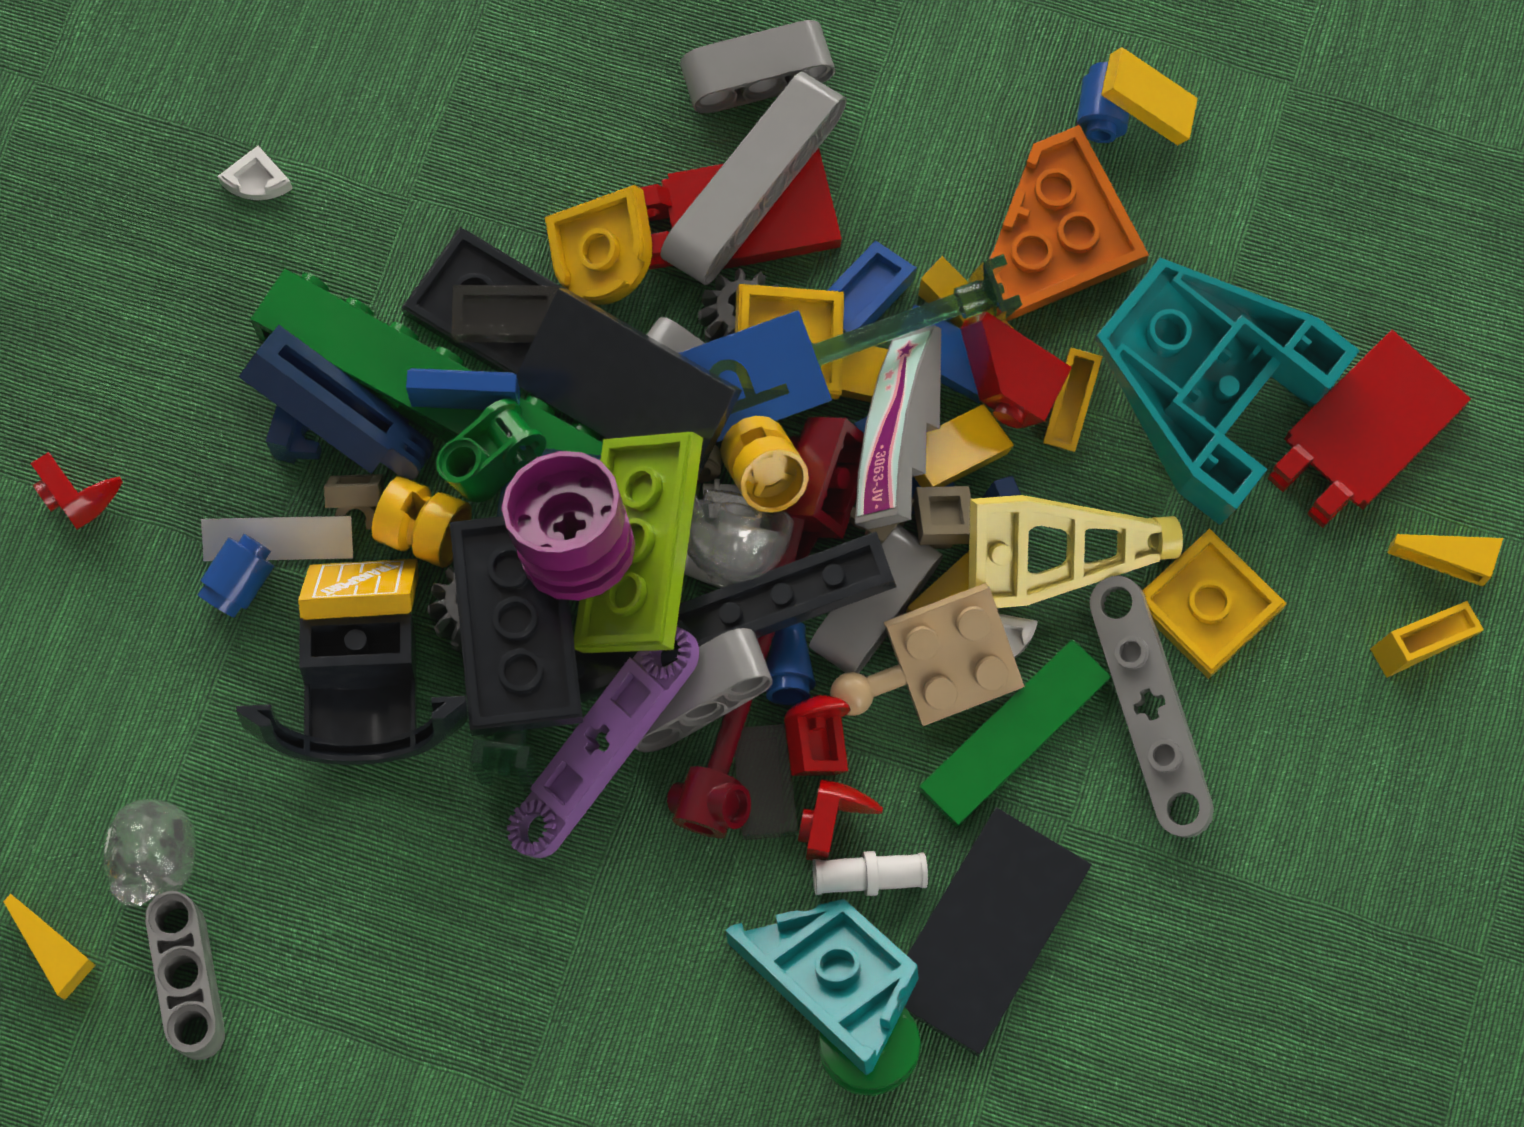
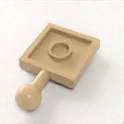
M984 583L883 622L898 665L867 677L857 672L844 673L833 682L830 696L840 698L848 703L851 711L847 715L856 716L868 710L874 697L906 685L918 719L922 726H925L1025 686L990 587Z

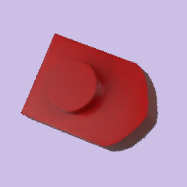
M49 452L30 463L41 478L40 481L32 486L48 509L52 512L61 507L77 530L94 520L105 510L123 482L120 476L100 481L77 492Z
M817 695L797 703L787 711L784 720L792 776H835L848 771L841 718L851 711L848 703L837 697Z
M821 779L815 811L803 810L798 842L808 843L806 860H828L837 811L882 814L883 807L868 795L851 786Z

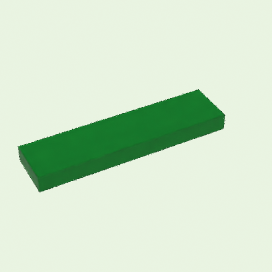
M1072 639L1024 685L1025 687L1019 689L919 785L918 791L957 829L1110 681L1111 675Z

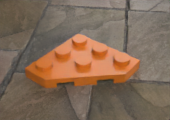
M1080 125L1033 144L1024 172L1003 222L1000 235L987 264L984 280L1007 322L1147 262L1149 254Z

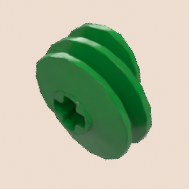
M905 1007L873 1071L868 1075H865L821 1032L818 1044L823 1069L834 1083L853 1094L867 1096L891 1092L909 1079L918 1063L921 1049L918 1026Z

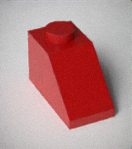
M987 311L966 319L960 329L979 400L994 410L993 415L998 421L1009 427L1020 429L1045 422L1072 367Z

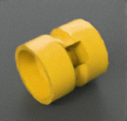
M752 416L737 422L725 434L720 448L722 462L749 506L761 512L773 513L787 509L800 499L809 481L808 468L780 423L770 417Z
M397 476L388 484L377 504L371 527L372 537L375 541L399 551H407L412 547V552L416 558L444 568L453 562L450 522L471 520L472 507L468 502L443 492H438L432 497L428 486Z

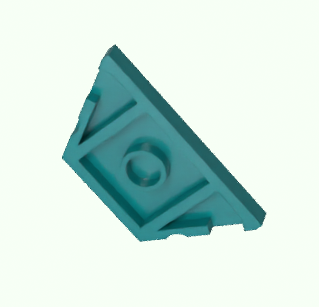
M845 899L820 904L809 911L795 910L775 915L777 924L747 931H744L742 923L727 928L725 931L728 944L865 1075L873 1071L919 979L918 967L915 962Z

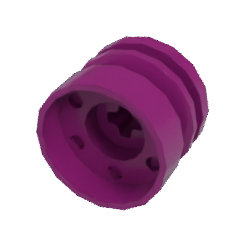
M558 451L537 457L518 470L506 487L502 512L506 528L514 547L517 549L523 570L535 587L556 599L583 600L600 595L617 584L632 564L636 542L615 476L602 461L582 452Z

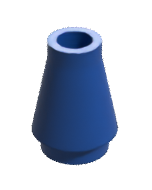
M800 622L776 631L770 646L766 664L772 678V685L766 690V697L769 701L776 704L796 705L801 701L809 699L810 691L816 685L806 641V626Z

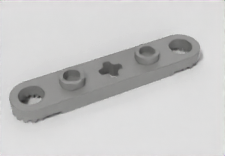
M1123 576L1105 578L1095 586L1091 593L1090 610L1157 819L1161 826L1173 835L1184 838L1196 837L1203 831H1206L1209 824L1212 823L1213 801L1155 623L1145 598L1146 596L1142 589L1129 578ZM1116 590L1128 591L1132 597V607L1128 614L1117 619L1108 617L1106 611H1104L1106 597H1109L1110 593ZM1151 692L1158 699H1165V705L1158 708L1159 717L1155 720H1152L1145 713H1138V707L1145 704L1144 694ZM1182 794L1193 795L1199 803L1197 818L1187 825L1177 824L1170 815L1172 801H1175L1176 797Z

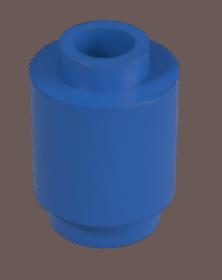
M1108 62L1092 65L1089 68V73L1084 76L1076 126H1081L1085 136L1097 143H1110L1116 138L1123 136L1127 132L1129 113L1101 95Z
M246 534L242 535L239 542L228 537L200 581L204 585L197 595L218 610L235 618L241 607L244 609L249 607L275 567L266 560L271 550Z

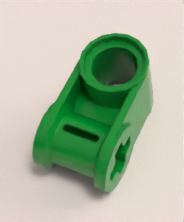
M511 398L501 399L488 406L478 419L442 447L436 459V468L439 475L468 501L484 502L492 498L499 489L507 484L516 475L518 470L537 457L542 456L546 449L547 441L540 431L531 429L522 418V409L515 400ZM498 419H501L504 422L500 426L497 423ZM524 444L526 446V449L521 450L519 446ZM474 465V468L470 471V473L466 474L469 468Z

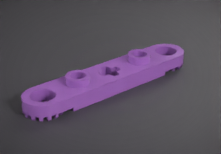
M680 627L676 628L675 640L679 641L677 643L681 648L678 649V652L681 655H677L676 658L679 660L678 662L674 661L673 666L669 665L667 668L662 666V650L638 651L633 659L629 658L583 718V723H579L530 788L532 792L521 803L520 807L514 809L516 813L514 816H510L511 824L507 825V831L510 832L508 841L512 842L511 846L513 849L533 858H545L552 855L560 847L695 670L699 660V646L691 633ZM600 732L607 734L605 738L610 744L605 752L599 750L600 745L596 740ZM541 815L545 817L543 820L547 824L544 825V828L547 830L546 832L543 831L542 835L544 837H540L538 839L539 842L535 841L532 844L528 838V828L533 819Z

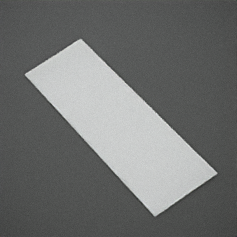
M351 516L201 519L203 561H213L228 537L239 542L243 534L248 535L271 550L266 560L353 559Z

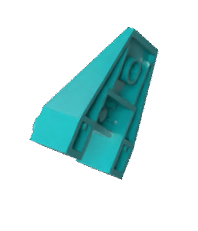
M1161 257L1095 337L1100 350L1177 492L1218 525H1221L1239 507L1268 470L1228 439L1225 434L1270 376L1312 408L1331 389L1360 351L1318 317Z

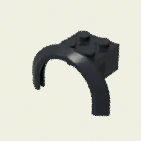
M411 612L409 614L309 620L300 618L299 668L304 681V734L290 730L279 723L274 715L271 704L236 706V712L243 728L271 748L297 759L339 765L377 764L419 755L432 749L463 727L468 718L466 696L431 697L432 717L427 723L417 728L416 635Z

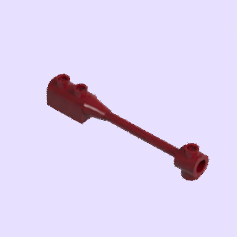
M807 418L801 435L789 438L808 468L809 481L804 494L795 504L785 510L772 513L774 515L775 528L770 570L808 557L819 537L843 539L851 516L850 513L857 497L858 470L864 433L846 418ZM775 632L757 638L765 661ZM752 700L724 715L707 768L691 766L685 782H676L671 786L667 796V805L670 812L674 814L672 821L676 825L703 836L722 839L725 838L728 828L738 829L746 823L751 811L749 791L740 781L729 776L728 773Z

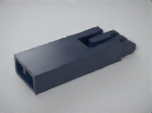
M280 325L276 327L256 351L239 375L240 379L371 474L381 462L397 475L413 480L418 476L427 459H429L434 451L433 443L410 426L407 418Z

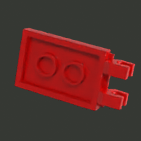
M819 148L723 269L841 247L842 238ZM723 164L669 173L668 179L661 180L662 186L653 184L640 187L644 191L648 220L655 221L670 218L671 227L673 228ZM669 231L651 234L652 258L648 270L673 266L660 256L661 248Z
M1392 329L1288 431L1284 440L1292 449L1274 466V471L1267 479L1284 492L1310 465L1319 471L1332 485L1314 502L1307 515L1324 528L1350 500L1364 510L1467 406L1471 398Z

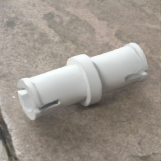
M875 851L863 852L860 858L813 859L815 894L864 891L865 896H877L879 890L927 888L928 868L925 853H918L914 855L876 856Z

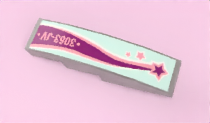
M935 325L893 337L877 378L863 438L858 470L855 524L868 530L911 520L912 477L926 474V432L940 429L941 328Z

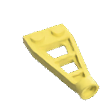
M1024 495L970 499L969 589L986 583L990 587L997 608L1027 606L1102 581L1105 578L1159 562L1160 560L1177 559L1182 552L1183 534L1180 522L1175 516L1143 518ZM1036 526L1051 527L1065 531L1067 534L1066 560L1057 567L1039 573L1029 572V531ZM1088 529H1111L1118 531L1117 554L1107 559L1084 562L1085 531Z

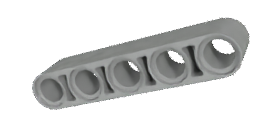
M802 71L796 74L671 229L661 248V258L702 284H710L834 129L843 114L847 98Z

